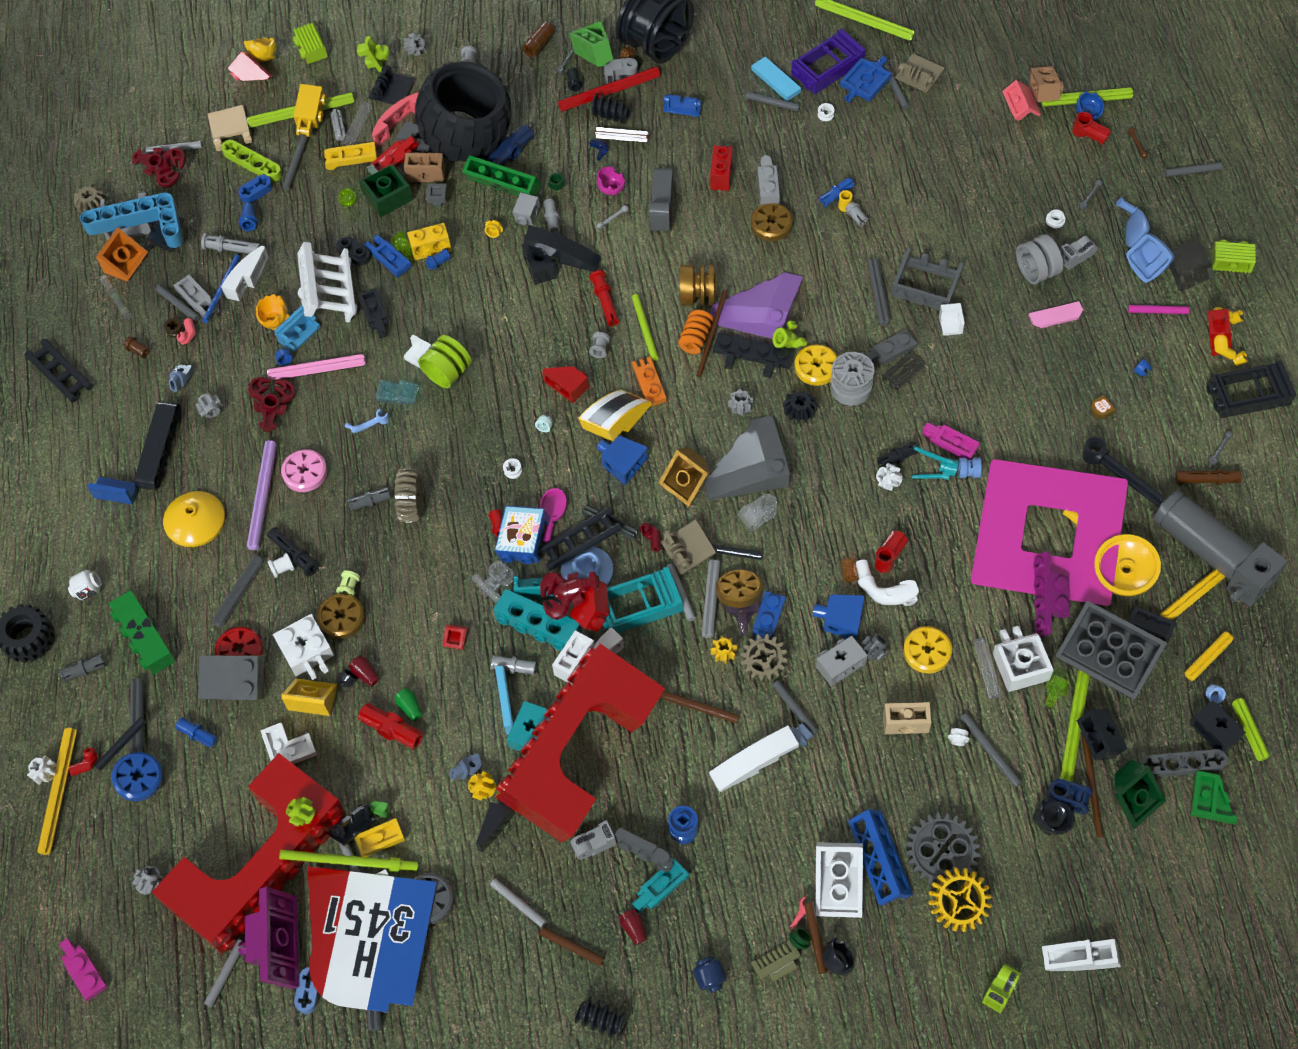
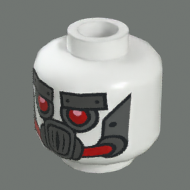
M84 570L70 578L68 591L72 597L84 601L100 592L102 582L96 572Z

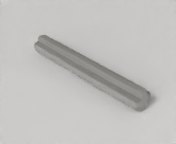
M714 559L709 560L702 626V637L712 638L714 635L717 603L716 583L719 579L720 561Z

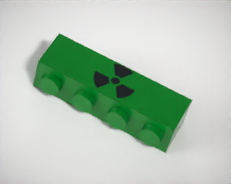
M468 156L462 171L470 181L519 196L521 192L537 197L542 186L535 176L473 156Z
M131 590L108 603L112 608V611L109 612L115 623L120 621L122 625L119 627L125 639L129 637L132 641L129 643L130 648L134 654L139 653L142 657L138 661L144 670L149 669L154 675L176 662Z

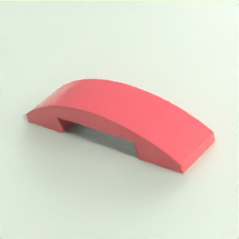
M418 92L401 99L380 117L372 132L377 148L391 137L390 129L411 112L415 114Z

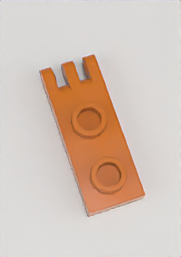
M646 357L648 363L646 365L643 358L639 359V367L636 361H632V368L644 399L651 401V406L667 402L651 357Z

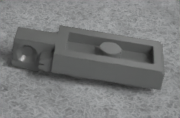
M904 330L875 345L866 356L870 358L873 364L885 365L915 349L917 342L907 330Z

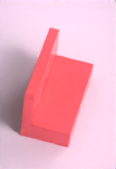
M1015 80L1002 91L1016 120L1020 121L1030 112L1037 116L1041 114L1027 85Z

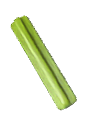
M1243 698L1234 700L1232 706L1246 732L1245 735L1258 761L1266 760L1270 754Z

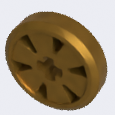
M768 203L758 206L753 211L750 225L752 232L758 238L765 241H778L785 238L791 232L793 218L791 212L785 206L777 203Z
M733 570L723 574L717 580L716 595L727 606L735 608L748 607L761 599L763 595V582L757 574L751 571Z
M344 593L328 597L321 603L317 611V622L320 629L325 635L333 639H346L355 635L361 629L365 619L364 609L360 601L356 597ZM338 614H340V615H343V614H344L345 617H344L343 619H342V618H337V615H338Z

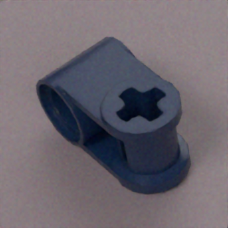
M1055 779L1046 792V797H1054L1058 801L1067 803L1073 812L1078 814L1088 813L1089 797L1093 795V790L1090 787L1075 784L1064 779ZM1054 789L1061 790L1063 795L1056 794Z

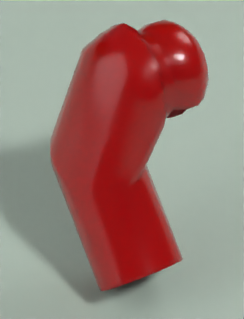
M86 748L83 760L80 763L69 766L71 776L88 772L93 768L98 759V753L94 748Z

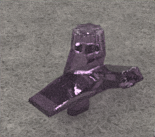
M759 601L743 608L727 606V613L734 615L737 620L739 634L747 635L749 619L754 613L759 611Z

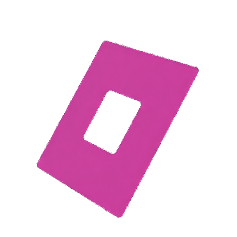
M996 459L992 460L971 583L1035 594V569L1033 563L1034 558L1040 554L1026 552L1021 549L1027 507L1029 505L1075 511L1078 513V522L1073 555L1071 558L1050 555L1051 572L1069 576V600L1085 603L1089 601L1093 604L1109 606L1113 592L1106 589L1098 580L1094 563L1097 551L1101 545L1108 539L1121 535L1128 481L1123 478ZM1119 544L1109 548L1101 559L1102 575L1112 586H1114Z

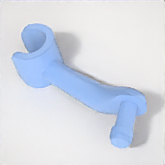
M378 409L376 412L377 417L355 426L346 423L345 427L351 429L352 433H357L377 423H388L389 414L386 413L385 416L381 417L383 411Z

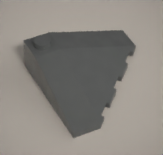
M773 416L752 419L748 424L747 430L737 438L732 445L733 448L727 455L723 456L716 465L715 471L711 476L708 475L704 482L708 500L789 487L790 474Z

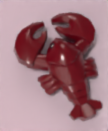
M176 147L169 149L164 154L162 148H153V154H143V151L138 149L132 156V163L137 165L141 162L145 165L146 169L143 172L149 176H152L155 172L156 182L164 188L172 187L180 177L179 172L170 171L172 170L170 160L176 168L179 167L181 170L186 163L185 153Z
M257 377L250 382L248 393L252 399H256L253 401L255 412H262L263 422L259 423V428H262L263 432H271V430H275L277 427L273 423L276 414L283 415L285 413L287 405L284 403H290L294 399L295 389L289 381L276 380L275 384L282 387L274 386L275 391L280 397L272 392L262 395L270 387L268 384L266 386H262V384L270 383V379Z
M555 572L546 574L540 584L541 596L546 598L547 594L548 596L553 594L557 599L561 600V604L555 600H549V603L552 604L550 608L548 602L543 601L545 613L550 618L556 620L565 617L571 601L574 607H577V605L584 602L581 594L591 587L595 590L599 588V576L595 572H590L588 578H578V572L568 574V579L566 580L561 574Z

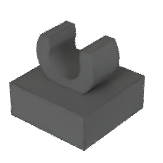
M428 184L427 203H433L434 206H442V203H446L447 184Z

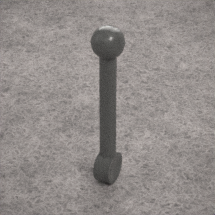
M573 45L571 47L572 50L562 65L556 68L558 74L564 72L565 65L573 55Z
M1101 179L1096 180V185L1094 186L1092 191L1089 193L1085 201L1080 203L1079 208L1081 210H1085L1087 208L1088 201L1091 199V197L1098 189V187L1103 185V181Z
M1232 431L1225 432V438L1216 453L1208 460L1210 465L1217 463V457L1228 439L1233 437Z

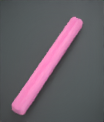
M364 354L271 368L267 370V375L270 380L363 366L365 365Z

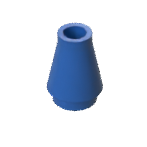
M250 203L243 205L239 219V225L245 231H252L258 225L254 206Z

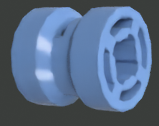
M959 458V478H966L967 476L981 478V458H973L972 460Z

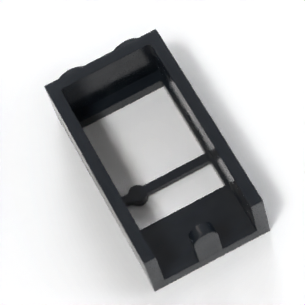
M1282 360L1274 364L1216 375L1211 374L1206 384L1207 392L1209 395L1211 394L1214 410L1218 411L1220 419L1288 406L1292 404L1296 396ZM1267 377L1274 394L1264 396L1258 378ZM1254 379L1260 397L1231 402L1225 385Z

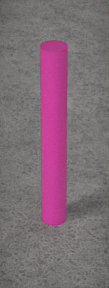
M1128 305V313L1189 314V306Z

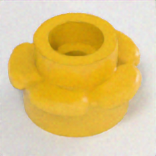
M496 220L486 222L485 233L489 237L496 238L503 232L500 222Z

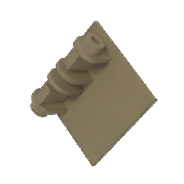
M912 54L907 62L899 65L898 70L900 71L895 79L927 93L945 67Z
M697 520L692 521L675 533L667 531L663 535L664 540L661 541L680 575L716 553Z

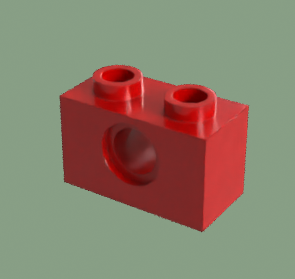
M714 145L710 173V190L729 191L732 169V147Z

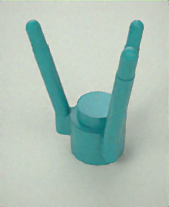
M914 447L915 451L940 461L939 471L943 473L912 475L913 479L949 480V476L955 477L959 461Z

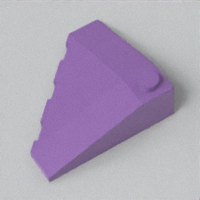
M784 272L770 281H764L755 285L750 290L731 296L730 299L724 302L717 325L772 339L776 329L780 327L787 328V322L792 314L803 277ZM719 302L711 307L710 314L713 316V319Z

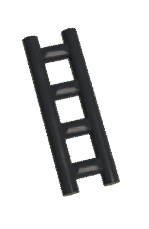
M47 339L41 340L40 344L43 347L33 354L30 350L25 352L24 356L72 403L77 400L75 393L84 387L89 391L93 388V384ZM50 353L54 359L44 365L40 359ZM61 364L66 370L59 376L54 375L51 371ZM73 376L78 382L68 388L63 382Z
M609 506L539 546L538 551L540 555L547 553L551 559V562L546 564L550 571L623 529L619 522L614 525L611 523L608 516L613 514ZM601 521L606 530L594 535L590 526ZM583 531L587 541L576 546L572 537ZM565 542L569 551L558 556L554 547Z

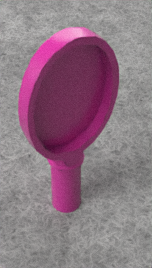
M557 488L548 490L540 501V508H544L550 516L549 525H545L542 539L544 543L551 540L554 522L563 516L567 507L564 492Z

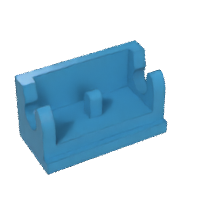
M301 305L274 332L278 342L294 353L321 328L320 324L315 321L316 317L314 315L312 317L304 316V308Z

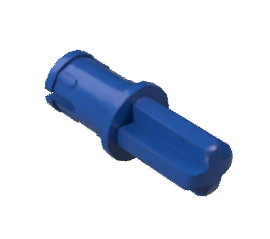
M846 178L837 186L833 185L831 190L819 197L821 204H824V207H828L832 202L839 199L840 192L844 190L849 191L855 186L853 180Z
M184 717L177 721L176 730L190 736L192 741L197 740L208 747L216 744L217 737L204 730L202 725H196Z

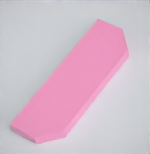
M1078 301L1029 313L1028 316L1033 325L1044 328L1079 319L1083 308Z

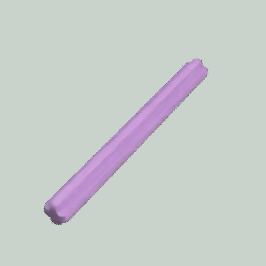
M267 440L264 445L247 541L249 550H258L277 447L276 442L273 440Z

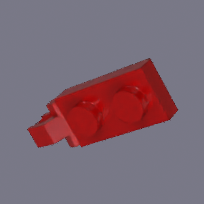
M412 136L400 142L397 140L371 164L378 171L390 164L398 168L405 162V154L413 153L419 142Z

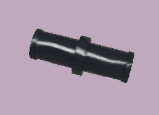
M912 441L900 448L895 447L891 452L877 457L878 465H881L880 468H886L887 463H902L905 458L918 453L913 447L916 443Z

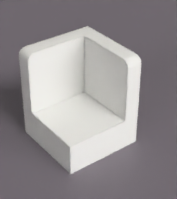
M961 303L941 305L939 319L942 334L944 336L963 334L965 322Z
M412 335L410 337L412 347L404 355V359L420 368L419 358L427 349H432V345Z

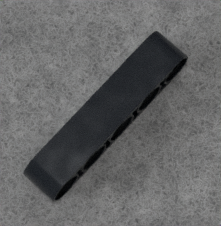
M157 402L134 478L136 488L159 489L181 415L179 403Z

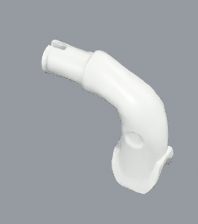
M860 560L856 562L859 576L858 584L875 602L881 605L904 604V606H911L918 602L917 595L919 590L915 581L905 580L897 586L880 588L877 587L874 577L871 576L868 561Z

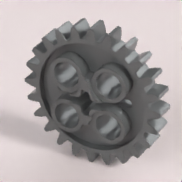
M937 813L935 820H933L928 815L927 823L920 819V828L914 825L912 830L915 834L909 833L907 836L912 841L905 844V847L911 849L905 853V856L912 857L907 864L916 866L912 873L920 872V881L925 877L928 878V886L932 881H935L937 884L941 883L937 879L938 875L946 879L945 872L939 867L940 862L949 863L952 875L953 868L957 867L960 875L962 869L967 868L968 875H970L973 871L970 867L977 868L978 863L973 860L981 857L979 853L975 852L981 846L973 843L977 840L978 836H970L973 828L965 829L966 821L960 824L957 823L958 816H955L953 820H949V813H946L944 819H941L940 814ZM938 829L943 830L946 838L938 839L934 832ZM955 835L956 838L948 846L946 853L944 852L935 865L931 867L929 864L936 857L940 848H943L948 839ZM953 845H962L965 852L963 854L956 853ZM921 848H930L932 850V856H923L921 854ZM959 880L953 881L956 887L959 885Z

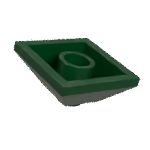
M1130 760L1115 773L1114 794L1131 827L1135 829L1158 809L1166 799L1149 766Z

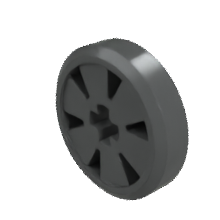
M426 873L413 878L437 882L428 925L437 924L444 920L451 912L454 904V894L450 884L442 876L433 873Z

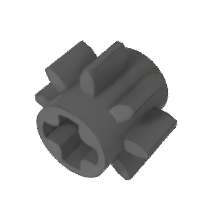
M880 634L867 635L861 642L865 646L863 650L870 660H875L876 658L878 660L883 659L889 652L886 649L888 641Z

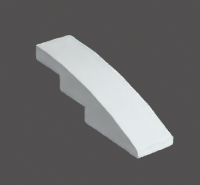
M786 726L729 758L710 771L709 775L720 793L758 774L760 769L778 761L780 756L798 748L799 743L789 726Z

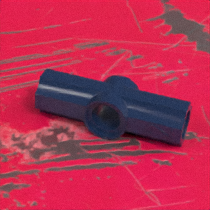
M522 125L511 136H505L502 143H498L494 152L489 154L484 160L501 166L509 159L515 160L520 155L522 148L534 138V133L530 127Z

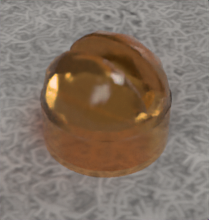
M624 46L619 59L630 58V55L634 56V52L632 49Z

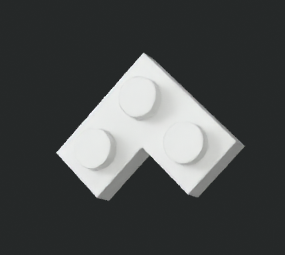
M282 723L260 730L271 761L278 753L292 764L317 755L309 733L288 741Z

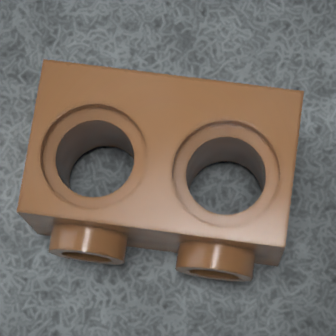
M1053 66L1031 68L1029 85L1037 102L1060 100V93H1063V82L1059 80V74L1055 72Z

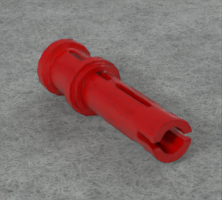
M597 270L589 275L590 282L594 285V294L599 297L607 325L612 327L613 319L616 326L620 321L610 296L611 287L606 282L605 271Z

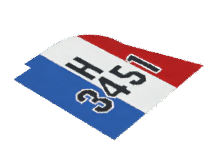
M308 866L312 933L309 971L315 989L327 1001L343 1007L388 1012L389 1003L413 1006L437 882Z

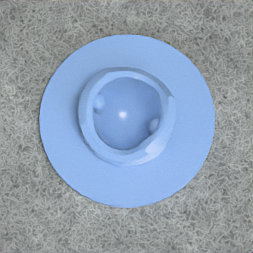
M593 546L562 564L561 576L567 580L568 574L578 572V578H588L590 572H595L599 576V580L608 585L613 576V563L605 551Z

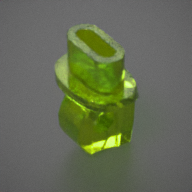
M400 231L391 237V243L404 257H409L411 252L408 240Z
M1053 675L1051 681L1046 683L1045 687L1050 690L1045 702L1046 706L1053 709L1058 696L1067 695V687L1069 685L1067 680Z

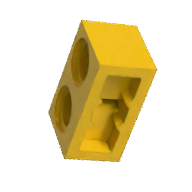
M444 223L407 232L415 261L427 258L429 255L433 256L442 251V249H446L448 252L452 251Z

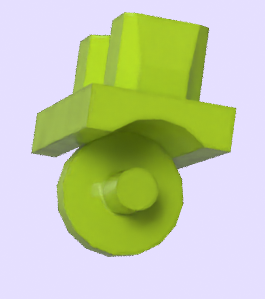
M367 36L365 43L358 44L357 53L360 57L366 56L365 64L368 69L376 67L378 72H381L384 60L388 59L390 49L386 45H377L371 36Z

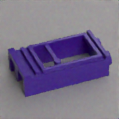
M840 29L837 34L797 60H792L791 74L807 90L817 94L846 75L861 58L865 59V49L843 29ZM837 47L848 57L841 61L831 51ZM828 53L838 63L818 76L808 66Z

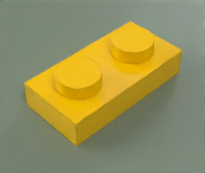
M396 818L364 831L355 837L362 857H368L405 841Z

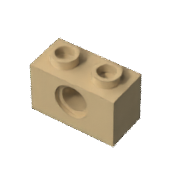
M930 702L886 703L883 711L884 734L929 733L931 727Z

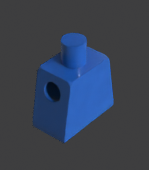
M617 436L612 443L602 439L597 445V450L603 453L601 456L603 467L624 485L630 481L648 459V448L622 436Z
M830 595L828 606L814 605L813 617L825 619L824 630L826 632L846 639L853 636L857 641L865 596Z

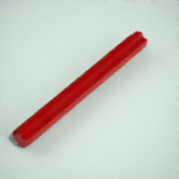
M658 67L647 69L558 101V107L560 111L591 102L595 93H598L599 98H601L602 94L607 96L660 77V71Z

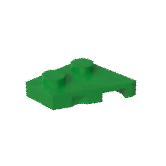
M1196 771L1190 816L1235 825L1237 817L1233 815L1229 804L1230 799L1224 791V784L1220 775Z

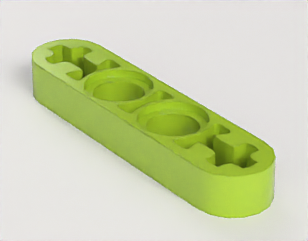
M227 140L221 145L222 152L227 159L259 176H269L271 182L281 179L282 171L277 163L234 140ZM242 155H249L247 159H240ZM258 162L263 163L261 167H254Z

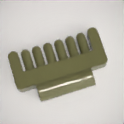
M788 940L787 945L783 944L782 948L777 947V951L772 950V954L767 953V957L765 955L762 956V960L760 958L757 959V962L753 960L751 965L760 980L769 977L772 982H775L797 969L795 961L800 959V953Z

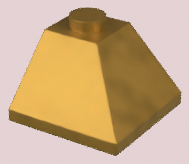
M690 447L676 450L658 483L690 507L710 472L705 459Z

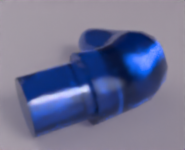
M591 139L590 147L599 149L597 160L600 161L608 152L609 146L601 140Z

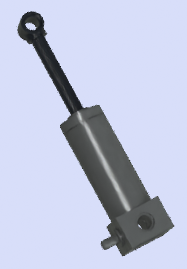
M1094 436L1087 439L1082 452L1083 460L1092 465L1102 464L1119 478L1126 479L1129 486L1156 505L1158 509L1153 521L1230 580L1226 589L1232 593L1230 596L1232 602L1236 603L1240 599L1251 608L1277 581L1288 561L1264 542L1256 549L1180 490L1175 491L1167 498L1109 455L1110 451L1106 448V443L1102 438Z

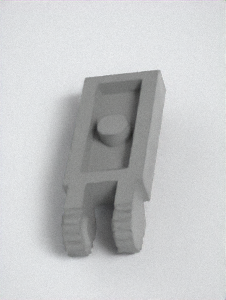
M188 275L173 286L203 318L206 313L203 308L207 305L210 306L212 299ZM216 306L213 313L218 314L220 310Z

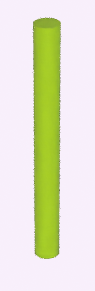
M634 294L631 298L652 361H657L659 357L638 294Z

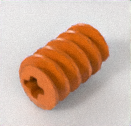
M693 310L689 313L681 337L678 340V344L683 351L689 354H699L701 352L700 348L703 347V342L709 333L708 329L711 328V323L714 320L710 313L703 310Z

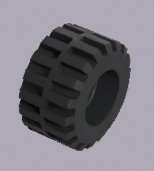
M19 604L17 608L13 606L8 608L9 611L7 613L4 611L0 619V648L6 656L16 662L20 660L22 663H27V660L31 662L36 661L35 658L38 656L39 658L43 657L42 653L50 650L49 644H53L54 640L52 637L55 636L53 625L38 607H32L31 604H26L25 607ZM33 627L27 637L16 640L20 631Z

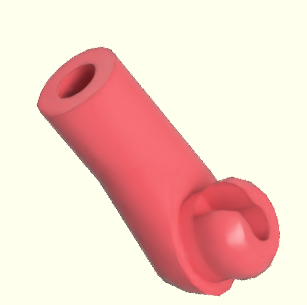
M191 318L183 321L185 332H180V335L177 334V341L181 344L190 343L196 335L194 322Z

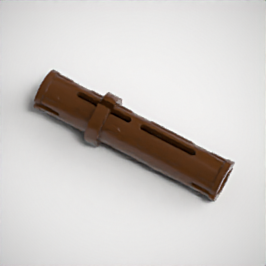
M1216 469L1212 471H1176L1175 473L1176 484L1216 483V485H1222V483H1241L1242 480L1241 470L1227 471Z

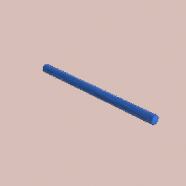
M239 255L234 256L202 319L203 322L208 323L223 293L221 286L240 259Z

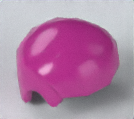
M603 167L598 171L597 186L602 193L613 196L624 190L626 181L623 174L616 173L614 167Z

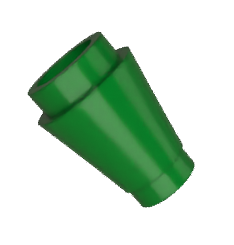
M405 688L394 696L395 704L412 721H416L423 716L414 691Z

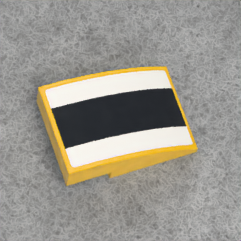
M617 390L597 400L578 419L583 429L614 441L622 431L629 432L652 403L626 391Z

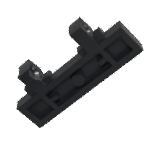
M718 332L713 353L726 357L725 368L731 370L736 358L764 364L763 377L771 378L774 368H791L795 349L777 348L774 344Z

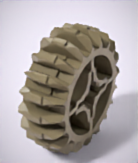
M400 468L395 480L396 515L400 522H417L420 519L423 502L421 472L418 468Z

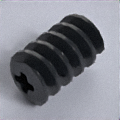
M595 93L592 100L593 116L597 117L599 115L600 118L606 117L607 120L613 119L614 122L620 120L621 124H625L628 121L632 112V102L626 106V100L619 104V98L612 102V96H609L606 101L605 94H602L599 99V94Z
M589 996L586 1001L581 1003L574 1022L578 1023L581 1020L583 1027L590 1023L592 1031L599 1027L600 1034H604L608 1030V1038H613L617 1033L616 1040L619 1042L627 1025V1011L624 1010L619 1016L618 1007L609 1012L608 1003L603 1008H600L601 1000L598 999L593 1005L592 996Z

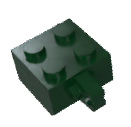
M373 164L366 167L368 176L359 181L361 191L380 217L413 200L410 186L393 164L379 171Z

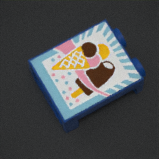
M505 506L495 547V552L502 561L507 563L521 561L524 564L540 562L538 548L544 525H549L550 516L544 508Z

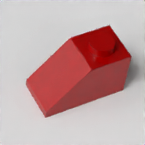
M573 366L545 368L542 370L543 381L572 403L589 388L587 374Z
M602 581L598 584V589L595 590L591 587L581 594L584 602L577 605V607H573L569 614L584 629L599 631L609 614L607 584Z

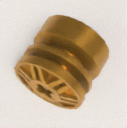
M701 264L699 273H695L693 265H680L681 306H693L695 297H699L701 306H704V297H709V306H714L717 295V275L714 270V264H709V273H704V264Z

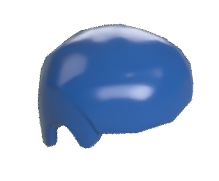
M1085 91L1077 99L1075 107L1077 114L1087 112L1093 117V120H1097L1103 114L1105 106L1097 93Z

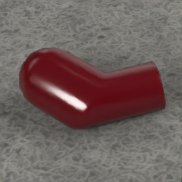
M643 523L640 526V532L651 541V551H660V531L651 524Z

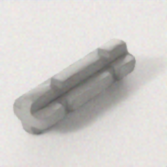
M333 109L331 119L335 138L337 141L341 140L342 142L346 138L342 113L340 110Z

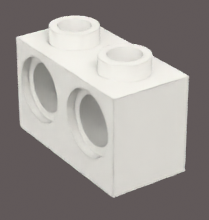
M574 631L552 664L554 676L569 682L567 678L580 664L579 660L585 651L587 652L591 646H594V640Z

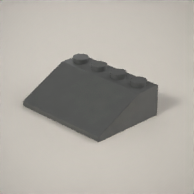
M1087 601L1055 657L1135 700L1167 643Z

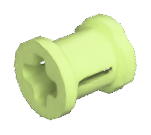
M343 571L341 574L342 581L340 587H337L336 592L338 594L344 593L355 596L354 589L356 583L360 580V576L352 571Z

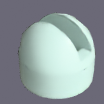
M541 415L537 419L535 426L541 432H549L553 425V420L550 416Z

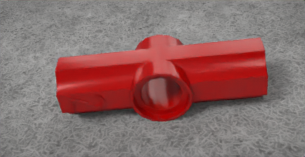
M370 703L363 705L357 717L358 720L376 729L385 739L390 741L394 739L412 750L420 745L423 732L405 723L397 714L393 712L386 713Z

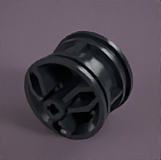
M625 0L617 20V39L622 44L630 45L634 48L642 46L644 53L657 64H663L669 61L686 43L694 20V5L690 0Z

